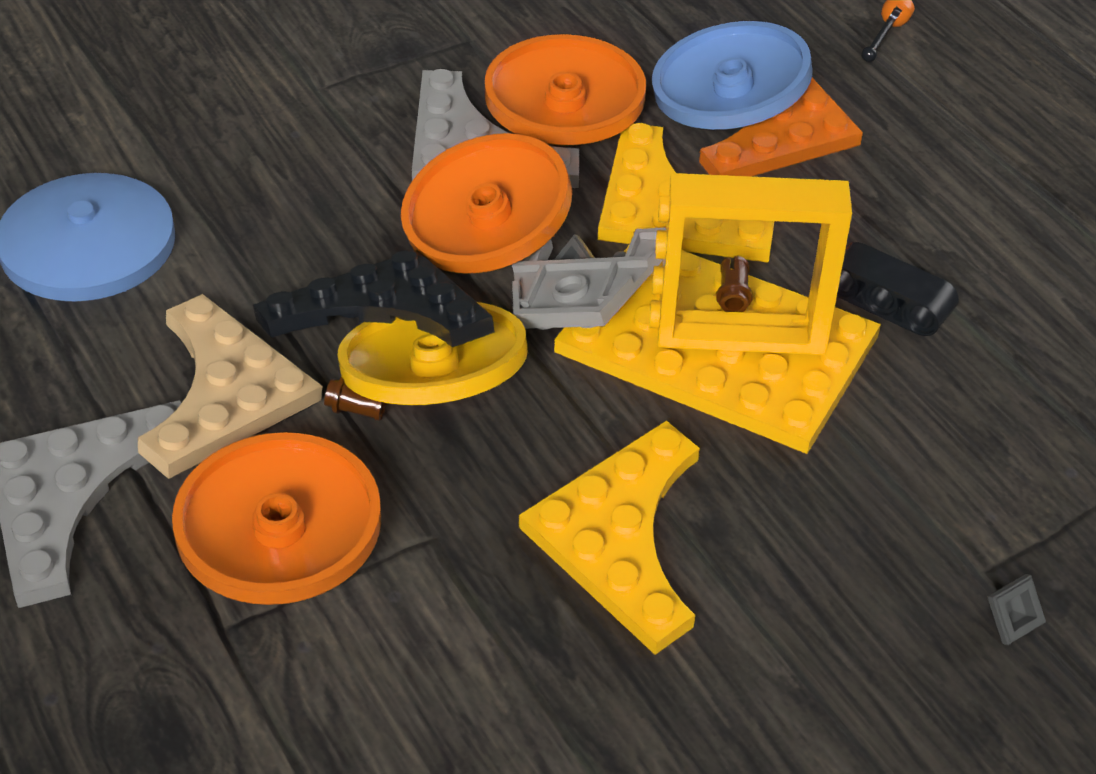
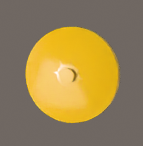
M480 302L477 303L493 317L495 333L455 347H451L445 341L430 333L417 329L416 321H405L396 317V320L391 324L363 322L351 330L340 343L337 354L340 373L346 386L353 392L378 402L398 405H428L460 400L500 385L522 367L528 353L526 330L520 319L511 312Z

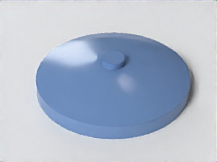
M739 21L708 27L678 41L658 60L652 74V86L656 103L662 112L672 120L694 128L714 130L752 125L783 112L805 93L812 79L811 54L807 43L801 36L777 24L760 21Z
M87 173L59 178L27 192L4 213L0 220V263L5 274L17 286L43 298L60 301H88L113 296L144 282L166 262L175 241L172 212L165 198L157 190L134 178L109 173Z

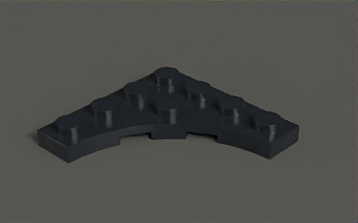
M418 250L400 251L392 255L391 259L376 264H361L352 268L349 273L334 278H318L310 282L307 287L292 292H276L269 295L265 301L253 304L256 321L271 338L305 328L328 325L331 317L336 315L346 318L359 317V322L391 324L396 320V317L405 321H416L417 329L440 338L451 347L495 333L492 315Z

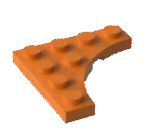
M812 77L805 93L792 106L767 120L744 126L737 133L723 141L700 149L699 162L709 175L752 177L861 145L863 132Z

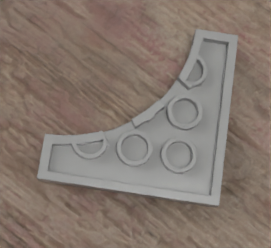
M437 69L434 71L423 70L412 163V181L431 160L459 143L485 135L509 133L491 123L473 106L464 90L462 71ZM551 146L562 158L570 177L572 188H578L579 149Z
M180 400L0 443V525L18 608L71 595L69 570L74 546L73 535L81 517L90 514L96 504L109 491L108 483L129 467L137 470L149 463L138 453V437L165 421L180 406Z

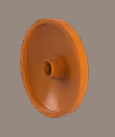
M557 34L521 41L498 54L489 65L485 75V101L492 116L511 132L530 136L547 144L581 145L613 137L627 129L637 120L645 104L646 79L636 60L617 46L586 36Z
M511 133L476 137L442 152L415 176L402 202V226L413 250H418L439 269L455 273L493 271L517 263L530 256L556 234L565 221L571 206L572 185L562 158L545 142L530 136Z
M270 433L245 438L227 445L211 454L193 469L176 496L173 506L172 524L176 546L182 562L188 571L204 586L220 595L241 602L265 605L286 604L306 600L335 588L351 577L365 563L372 553L380 533L381 504L379 490L370 470L355 454L330 440L308 434Z

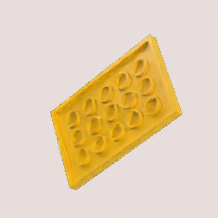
M681 250L676 309L724 311L716 301V292L721 286L720 264ZM652 272L605 326H595L592 328L564 327L555 338L554 352L808 454L877 340L881 324L835 307L826 355L658 347V328H649L651 300L660 299V294H652ZM748 275V286L752 290V302L744 312L806 315L809 297Z

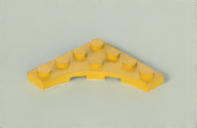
M633 123L620 133L598 226V240L630 244L636 229L666 227L665 222H658L660 196H669L670 175L676 172L671 167L663 148V127L650 126L645 123ZM685 217L682 250L730 258L740 256L746 260L769 262L774 221Z
M668 421L663 422L519 515V528L655 655L694 628L695 614L681 601L666 579L658 561L654 545L653 525L658 503L661 497L664 498L672 484L688 468L698 462L700 450L697 445Z

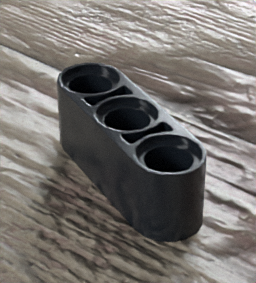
M852 242L846 246L837 292L838 298L921 336H931L936 333L958 305L959 296L956 289L944 279L866 244Z

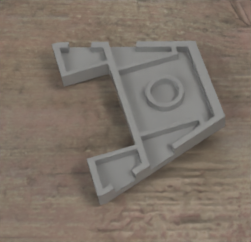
M666 227L636 229L624 257L548 260L553 249L550 239L530 256L512 264L514 271V281H512L513 314L520 319L525 329L538 328L546 330L561 327L592 328L595 326H605L651 275L653 267L659 266L663 259H655L656 231L666 230Z

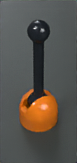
M912 0L885 1L881 12L885 24L872 44L863 49L862 58L865 61L872 62L876 59V50L891 27H901L909 21L915 10Z

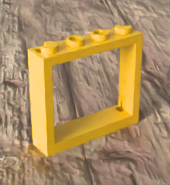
M671 173L669 196H660L658 222H665L666 230L656 231L655 259H663V266L653 267L652 294H660V299L651 300L649 328H658V347L826 355L852 217L849 181ZM685 217L821 223L806 315L676 309Z

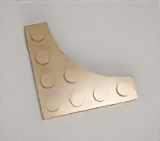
M202 294L166 310V325L177 334L188 349L191 358L195 359V377L192 387L180 406L165 421L138 437V453L170 479L201 463L221 448L249 438L321 401L322 385Z

